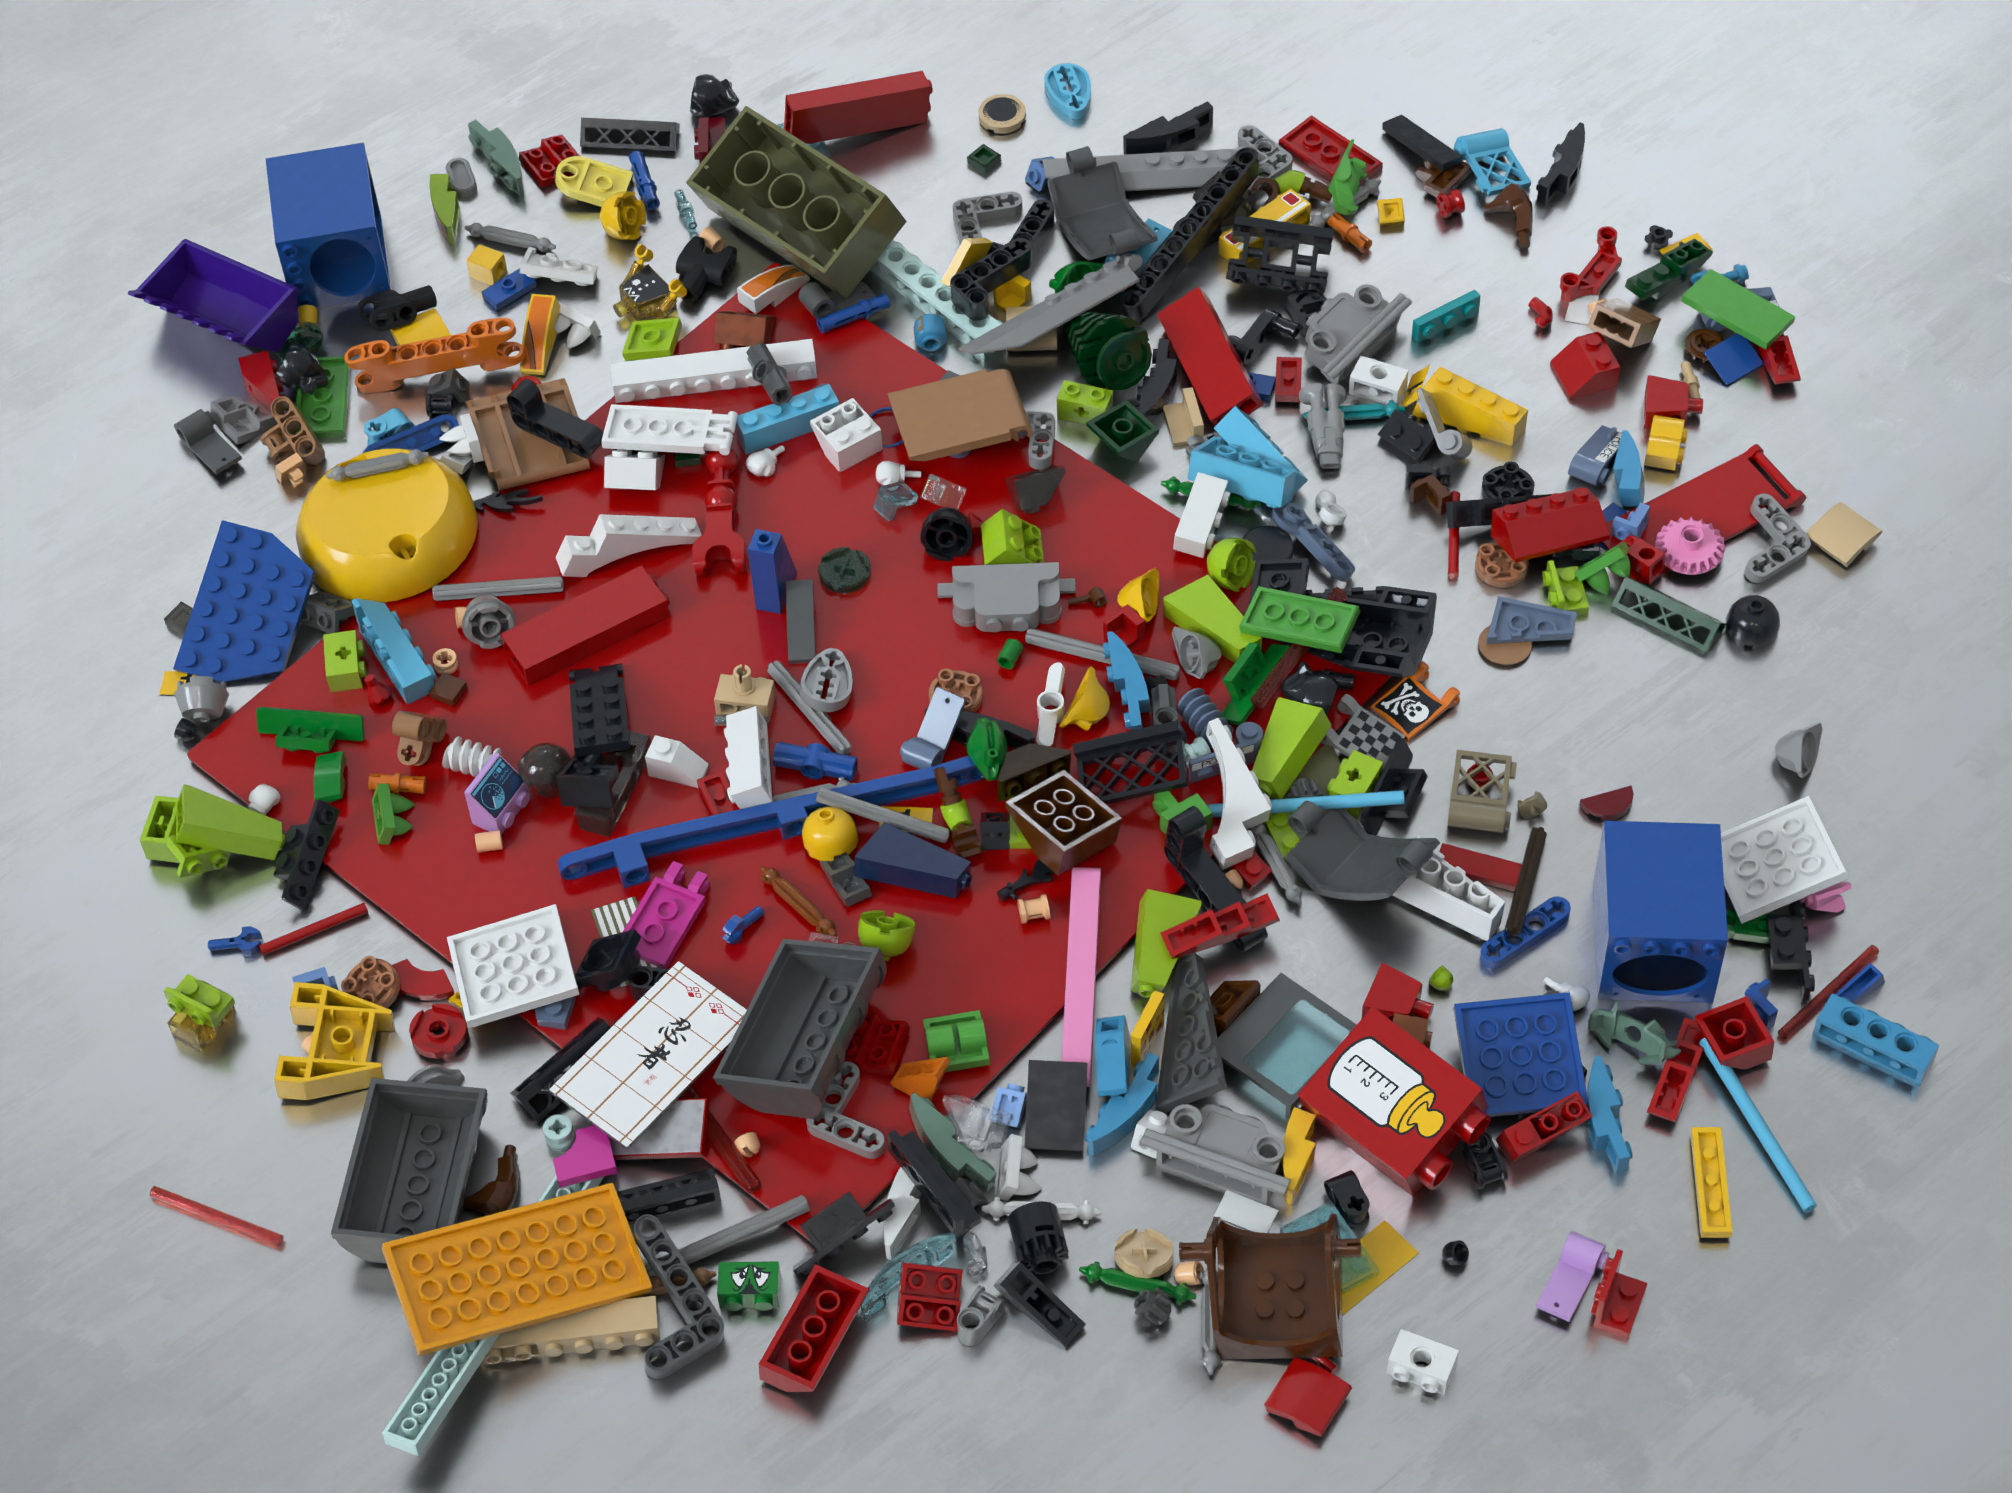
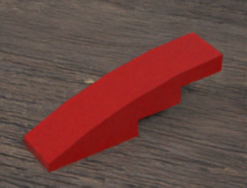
M1783 333L1766 350L1756 344L1764 365L1775 385L1801 380L1788 335L1784 336Z
M1268 893L1242 905L1239 901L1215 913L1211 909L1160 934L1171 958L1174 959L1246 936L1277 923L1280 919Z
M1684 1017L1678 1036L1675 1039L1678 1041L1676 1048L1681 1049V1053L1676 1057L1666 1060L1647 1113L1676 1122L1704 1053V1048L1700 1046L1699 1042L1705 1036L1696 1021Z

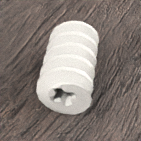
M458 736L446 748L442 765L445 769L451 768L455 772L461 771L463 774H471L473 777H476L492 757V747L486 745L482 751V744L477 742L472 748V741L470 739H467L462 746V738ZM496 748L493 754L496 752L502 756L501 748Z

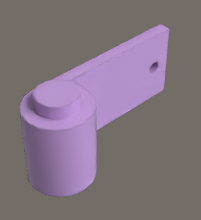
M1571 1231L1562 1249L1560 1260L1543 1290L1536 1308L1570 1322L1597 1268L1603 1269L1607 1262L1609 1253L1605 1251L1606 1245Z

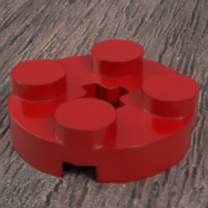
M448 1004L432 1005V1009H428L425 1012L422 1009L414 1016L409 1027L415 1051L428 1058H443L447 1060L453 1058L457 1051L465 1044L468 1036L467 1024L462 1013L456 1007ZM443 1027L444 1033L441 1035H434L432 1032Z

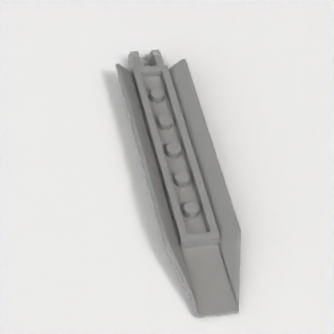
M1246 147L1093 156V158L1096 157V166L1113 161L1117 162L1124 191L1209 187L1235 153ZM1066 158L1042 159L1046 179L1070 174Z
M1129 252L1119 254L1115 261L1105 263L1102 269L1084 275V279L1066 285L1064 290L1046 296L1045 300L963 345L958 350L976 355L1023 347L1139 282V278L1134 272L1143 265V259L1140 255H1131Z

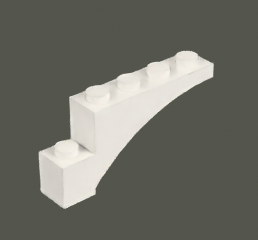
M600 514L590 536L565 535L556 555V560L562 576L587 577L588 573L622 557L663 546L693 544L702 534L695 518Z
M1219 718L1208 722L1206 735L1215 752L1223 784V810L1218 833L1212 835L1209 847L1222 870L1252 857L1256 840L1253 833L1248 829L1268 821L1272 804L1268 795L1262 794L1259 789L1256 774L1252 770H1248L1242 750L1236 748L1233 744L1229 728L1226 725L1223 726Z

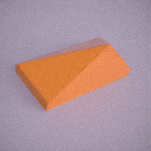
M948 1057L903 1063L890 1083L893 1087L910 1096L915 1092L921 1098L926 1097L932 1101L950 1060Z

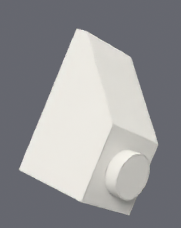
M656 735L645 756L649 776L698 788L697 779L705 777L709 769V764L682 742Z

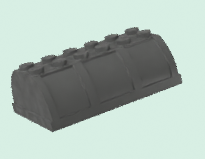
M782 939L713 1076L715 1082L721 1085L734 1098L759 1112L809 1119L816 1117L824 1105V1096L833 1078L840 1072L844 1064L845 1053L856 1030L862 1026L867 1016L868 1005L873 994L886 976L887 966L880 948Z
M371 1078L331 1230L332 1238L341 1247L361 1259L370 1262L386 1263L382 1251L383 1243L457 1224L465 1200L464 1192L471 1163L475 1158L477 1150V1138L482 1117L487 1108V1090L485 1088Z

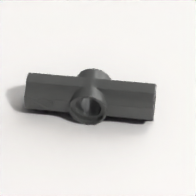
M758 343L757 345L750 346L746 353L748 361L753 368V379L763 385L772 403L779 406L783 403H788L793 395L791 393L792 389L786 380V369L777 365L766 345Z
M1158 684L1157 687L1152 688L1153 726L1178 720L1175 688L1170 687L1168 684ZM1177 745L1168 746L1162 755L1171 759L1177 752ZM1157 759V761H1161L1163 764H1167L1162 759Z

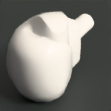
M781 445L773 451L766 448L752 453L746 460L747 469L758 477L772 476L775 471V464L777 463L776 456L784 452L785 448Z
M883 461L877 465L876 469L877 482L889 490L895 488L899 482L904 483L905 477L921 478V471H906L905 465H899L892 461Z
M258 785L249 795L248 800L251 803L248 808L266 816L272 807L279 803L280 794L269 785Z
M1549 977L1544 979V983L1555 989V991L1559 993L1570 992L1573 1011H1577L1588 1004L1590 994L1585 987L1573 986L1567 981L1559 984Z

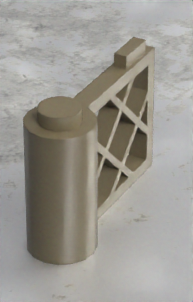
M1457 750L1447 827L1503 833L1504 828L1510 827L1511 812L1506 811L1509 779H1515L1517 762H1511L1512 756ZM1461 759L1473 760L1478 767L1467 773L1461 767ZM1493 763L1505 764V771L1497 777L1487 768ZM1483 771L1491 781L1480 788L1472 777ZM1504 778L1503 785H1502L1499 781ZM1465 782H1468L1475 790L1469 796L1457 794L1458 787ZM1495 785L1502 792L1501 800L1491 799L1484 792Z

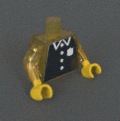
M639 244L635 248V255L638 257V260L633 262L628 274L619 286L621 301L613 305L614 311L619 318L631 312L638 321L664 318L670 311L677 308L676 298L686 296L687 289L682 286L683 283L678 279H673L668 285L649 264L643 265L644 262H649L653 259V252L650 249H646L643 244Z

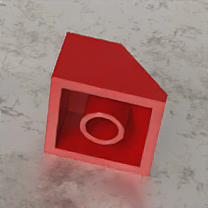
M1599 332L1576 337L1550 361L1552 369L1570 400L1616 388L1618 385L1620 365L1604 337Z
M1748 996L1695 1015L1696 1023L1721 1065L1746 1070L1772 1060L1775 1041Z

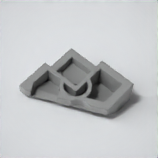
M234 395L212 401L210 404V413L216 425L236 445L259 436L277 423L272 414L268 415L261 412L259 405L247 403Z

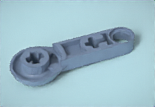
M1289 503L1280 508H1273V519L1282 530L1295 535L1334 578L1342 582L1349 581L1355 572V566L1316 523L1312 524V521L1303 509Z

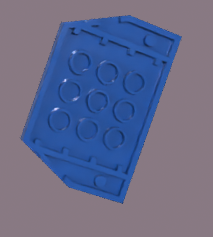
M222 520L173 669L177 672L193 676L213 677V681H225L226 683L258 678L268 674L283 673L316 573L272 533Z

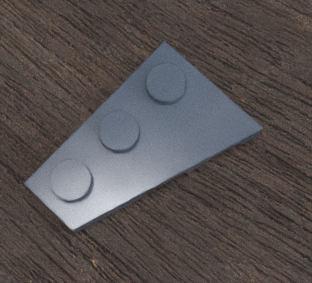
M1498 596L1487 637V644L1571 640L1577 612Z

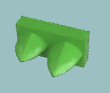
M1625 541L1580 566L1575 575L1580 582L1585 579L1593 589L1608 595L1610 581L1605 567H1608L1611 572L1620 577H1629L1630 561L1627 553L1630 549Z
M378 784L372 798L378 844L389 845L392 836L404 834L413 826L405 819L394 814L412 808L414 803L405 797L390 793L389 784Z

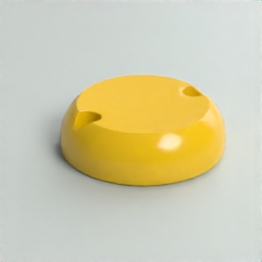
M401 448L372 450L339 463L336 466L345 468L350 463L400 452L409 454L411 450ZM432 456L423 459L422 463L418 465L409 463L404 468L358 478L346 477L343 481L326 478V474L332 471L333 468H331L314 484L306 496L298 515L296 541L299 556L316 573L314 582L323 590L350 601L355 598L381 603L397 601L432 588L446 579L465 560L473 546L478 528L474 501L465 482L452 468Z

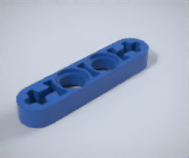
M1559 896L1552 897L1527 913L1521 934L1516 935L1522 939L1520 944L1514 945L1509 943L1507 938L1510 935H1508V931L1505 929L1486 941L1480 951V962L1482 965L1489 969L1500 968L1565 924L1569 919L1571 910L1568 900ZM1553 908H1554L1555 910H1560V909L1563 910L1562 913H1560L1559 911H1556V912H1554V913L1552 914V909H1553ZM1531 921H1539L1544 927L1540 930H1534L1528 924ZM1488 952H1490L1491 954H1495V953L1498 952V957H1496V956H1494V955H1491V956L1489 957V956H1488Z

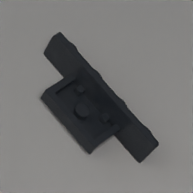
M1404 738L1397 739L1372 792L1404 790L1405 804L1365 807L1361 814L1360 822L1365 831L1370 835H1377L1384 818H1409L1428 777L1424 769H1407L1413 758V753Z
M322 799L315 801L307 824L290 826L285 835L282 852L276 860V869L273 876L280 880H287L281 897L282 900L300 910L307 907L340 812L339 809Z
M1799 899L1789 904L1790 915H1767L1766 928L1771 968L1797 969L1801 1002H1807L1810 992L1815 990V977L1813 974H1809L1812 955L1810 950H1806L1805 943H1808L1809 936L1808 927L1803 926L1802 919H1805V904L1800 902Z
M848 1191L806 1220L800 1227L816 1250L793 1266L794 1273L796 1275L801 1272L804 1275L809 1274L815 1264L819 1266L817 1261L825 1255H828L829 1258L833 1257L844 1248L842 1243L851 1237L853 1240H857L868 1232L866 1226L875 1220L880 1223L893 1214L891 1209L895 1207L894 1201L889 1198L866 1215L854 1196Z

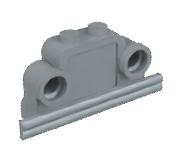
M1368 284L1359 286L1355 291L1354 297L1343 292L1337 294L1333 299L1331 297L1328 298L1322 305L1321 311L1318 314L1314 312L1306 322V325L1309 326L1305 336L1308 343L1305 351L1307 360L1319 368L1328 381L1339 384L1355 368L1360 356L1367 357L1397 327L1401 314L1411 305L1412 301L1400 293L1392 302L1388 303L1382 298L1378 288Z
M1059 562L952 566L953 583H938V598H953L954 621L963 627L976 625L983 632L1025 631L1029 628L1035 629L1039 622L1042 624L1054 623L1059 620L1062 614L1060 594L1076 593L1075 578L1059 579Z
M1210 1104L1204 1106L1199 1111L1192 1105H1179L1171 1111L1169 1125L1164 1134L1146 1128L1140 1141V1145L1157 1151V1166L1221 1189L1229 1190L1266 1205L1272 1192L1285 1196L1291 1179L1279 1175L1282 1168V1159L1285 1154L1283 1140L1277 1135L1267 1133L1266 1125L1257 1117L1236 1113L1226 1106Z

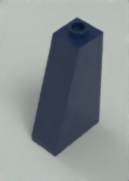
M886 822L880 826L855 856L854 875L859 878L956 898L962 890H966L972 881L970 861Z

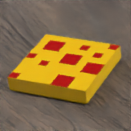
M1156 990L1152 993L1131 1033V1064L1133 1067H1136L1139 1061H1144L1164 1026V993Z

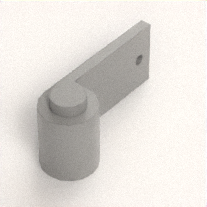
M1422 388L1417 389L1420 398L1417 400L1421 412L1427 416L1440 451L1457 460L1467 458L1472 452L1473 447L1470 438L1456 430H1445L1432 393Z

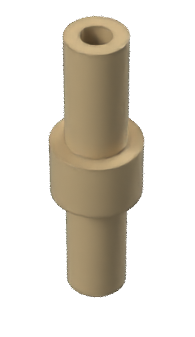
M1685 361L1681 363L1684 376L1682 382H1686L1689 385L1690 398H1701L1698 390L1700 388L1698 378L1693 373L1691 363Z

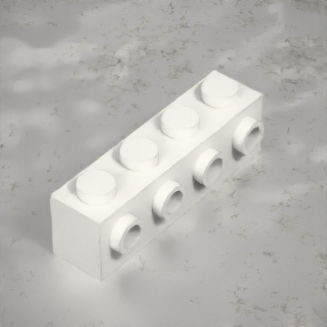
M757 706L727 715V727L724 728V734L728 742L725 753L729 761L726 773L730 781V787L727 788L730 801L736 803L739 809L772 802L766 720Z

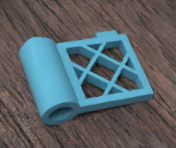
M1499 128L1460 136L1456 139L1454 151L1462 155L1463 161L1466 160L1477 177L1476 183L1482 193L1486 192L1488 196L1500 194L1511 183L1519 184L1523 189L1530 187L1532 182L1509 147V137L1505 129ZM1506 156L1510 164H1505L1496 160V158ZM1478 161L1490 164V168L1486 169L1479 166ZM1493 166L1506 171L1505 176L1491 171ZM1510 173L1519 177L1521 181L1516 182L1512 179L1507 178L1508 174ZM1488 177L1498 182H1501L1502 184L1499 186L1492 187L1488 180Z

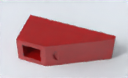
M268 351L239 357L238 361L247 392L271 412L272 402L276 398L281 397L279 393L284 392L282 384L274 376L278 371L276 360H270Z
M1578 1091L1503 1130L1495 1140L1509 1164L1512 1165L1593 1116Z

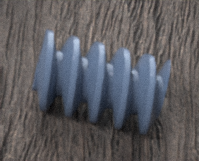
M1192 689L1181 698L1177 711L1184 721L1189 724L1196 737H1202L1209 748H1212L1206 735L1209 721L1219 718L1222 725H1226L1229 728L1231 734H1233L1234 729L1231 725H1228V721L1222 717V713L1216 710L1217 706L1210 702V697L1204 695V689Z

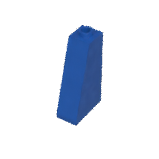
M755 529L748 547L755 606L758 610L781 614L786 603V581L795 580L797 571L782 534Z

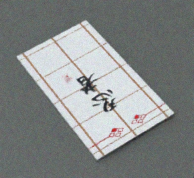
M678 961L549 1089V1092L628 1150L727 1050L747 1009Z

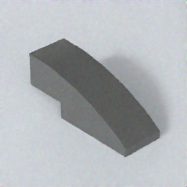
M813 579L786 581L789 664L809 663L816 656Z

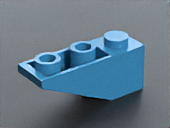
M1121 1015L1098 1018L1095 1030L1098 1097L1118 1096L1128 1091L1131 1038L1126 1017Z

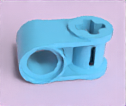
M392 408L365 423L364 432L368 436L367 446L415 425L399 408Z

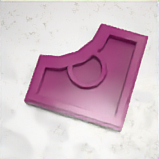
M597 1125L576 1130V1140L572 1147L564 1155L553 1159L559 1188L617 1173L608 1134Z

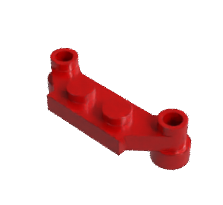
M1605 226L1598 230V252L1579 276L1572 272L1561 276V299L1564 302H1572L1577 297L1589 294L1597 296L1621 266L1622 258L1617 255L1615 247L1617 231L1614 228Z

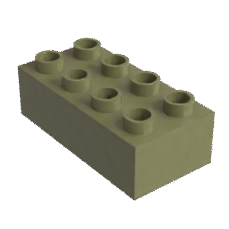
M748 106L743 108L686 181L687 185L711 211L845 299L849 297L907 222L886 194Z

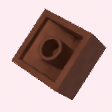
M735 311L717 312L714 343H720L721 348L733 349L736 348V345L749 347L758 343L769 344L776 316Z

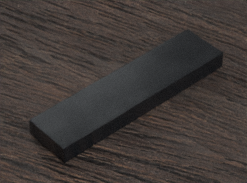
M1402 114L1382 123V130L1441 171L1448 170L1462 163V155Z

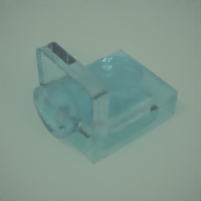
M903 481L880 486L873 508L887 521H892L898 508L916 504L919 495Z

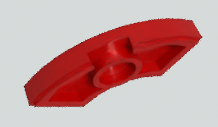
M408 959L392 965L399 974V993L402 995L417 997L424 1001H435L450 998L455 994L444 969L437 971L420 970L414 967Z

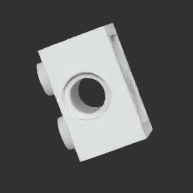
M1360 356L1350 375L1349 394L1387 405L1389 400H1394L1395 403L1399 404L1407 388L1409 370L1377 361L1376 359Z
M1401 1329L1388 1359L1387 1374H1390L1400 1382H1411L1419 1385L1427 1392H1438L1445 1395L1457 1365L1459 1350ZM1425 1362L1428 1366L1419 1367L1415 1363Z

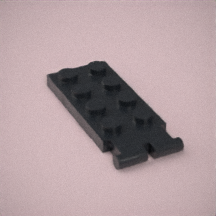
M622 664L600 666L599 671L594 672L592 668L569 671L570 681H575V684H569L575 757L630 749L625 685L623 677H618V675L623 674Z

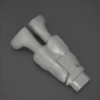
M1321 383L1307 385L1299 391V400L1305 405H1311L1312 408L1307 414L1309 432L1312 435L1316 458L1320 460L1321 468L1337 469L1341 466L1340 458L1343 456L1345 418L1344 412L1339 409V404L1346 400L1345 388L1335 383H1330L1325 387L1324 400L1328 404V411L1323 409V385Z

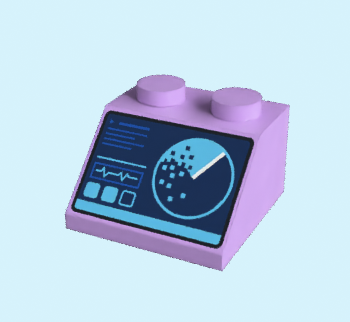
M496 752L464 792L472 824L489 832L500 830L501 835L506 828L511 827L517 813L521 808L526 807L530 799L527 781Z

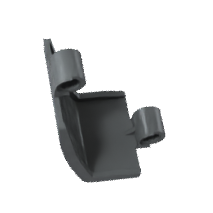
M1088 146L1066 152L1070 174L1049 179L1047 183L1051 201L1054 205L1056 221L1070 243L1084 258L1092 260L1110 254L1118 255L1139 249L1142 245L1158 241L1157 235L1138 216L1127 201L1117 162L1113 161L1096 166V157L1093 158L1091 149Z
M1304 801L1288 818L1289 826L1301 840L1288 852L1285 859L1311 889L1319 895L1344 900L1371 901L1392 896L1408 878L1413 877L1433 856V851L1440 842L1437 838L1402 839L1370 835L1345 809H1330L1325 814L1321 806L1317 807L1310 801Z

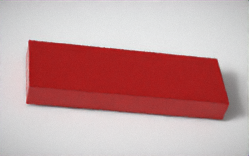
M1442 843L1439 852L1445 856L1444 860L1454 868L1459 866L1466 872V877L1470 880L1515 892L1521 863Z

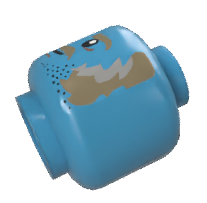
M925 314L915 321L913 327L914 338L917 346L921 349L936 351L946 343V324L941 316Z

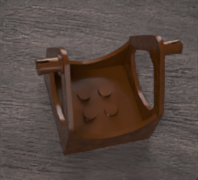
M1330 1214L1328 1221L1317 1227L1290 1233L1247 1231L1223 1222L1220 1217H1214L1204 1242H1179V1248L1181 1249L1179 1250L1180 1262L1204 1261L1207 1264L1212 1328L1221 1360L1343 1357L1342 1258H1361V1238L1341 1239L1336 1214ZM1216 1247L1218 1258V1289L1216 1277Z

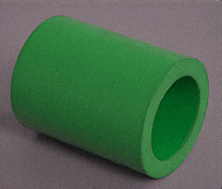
M1008 639L997 657V663L1005 669H1012L1023 651V645L1015 639Z

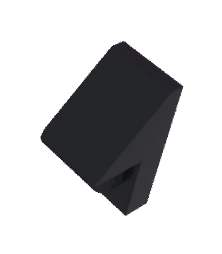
M981 812L980 831L983 850L1009 849V812Z

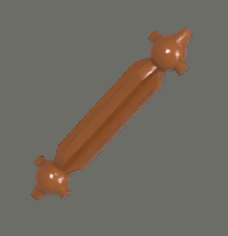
M763 866L760 868L762 873L761 880L766 884L772 885L775 892L811 925L817 926V932L832 937L837 935L834 930L835 923L830 919H824L819 909L785 878L780 877V872L773 868Z

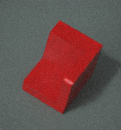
M1127 604L1103 622L1104 638L1108 641L1107 632L1113 631L1130 648L1145 637V619L1141 618Z

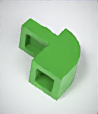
M1169 791L1154 794L1152 804L1155 812L1160 816V830L1163 833H1167L1168 821L1191 806L1197 807L1206 820V831L1212 829L1213 812L1198 793L1180 803L1177 802Z

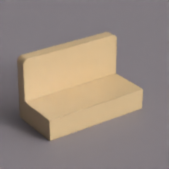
M1193 387L1184 388L1183 402L1164 405L1163 407L1173 446L1187 445V439L1190 436H1204V424Z

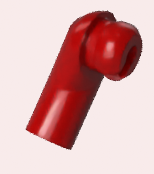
M1538 297L1532 298L1528 306L1539 314L1534 321L1544 329L1548 323L1551 324L1553 321L1552 309Z

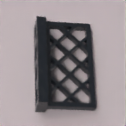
M1178 720L1075 743L1073 744V752L1077 758L1078 781L1088 790L1094 785L1101 788L1102 791L1097 798L1105 804L1187 787L1188 778L1184 744L1187 742L1186 732ZM1177 745V752L1171 759L1162 755L1168 746ZM1142 752H1151L1153 755L1145 765L1136 761ZM1115 758H1125V763L1118 771L1110 767ZM1160 758L1167 764L1159 774H1156L1150 768ZM1099 764L1100 767L1092 777L1086 774L1085 765ZM1134 764L1140 768V771L1130 780L1124 774ZM1172 767L1179 770L1180 779L1173 781L1164 779ZM1108 770L1114 776L1104 786L1098 782V779ZM1146 773L1155 778L1149 786L1141 787L1138 785ZM1120 779L1128 783L1123 792L1115 793L1112 791V788Z

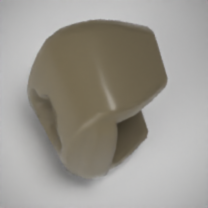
M1535 791L1534 796L1524 801L1518 800V812L1524 819L1533 818L1547 809V802L1540 792Z

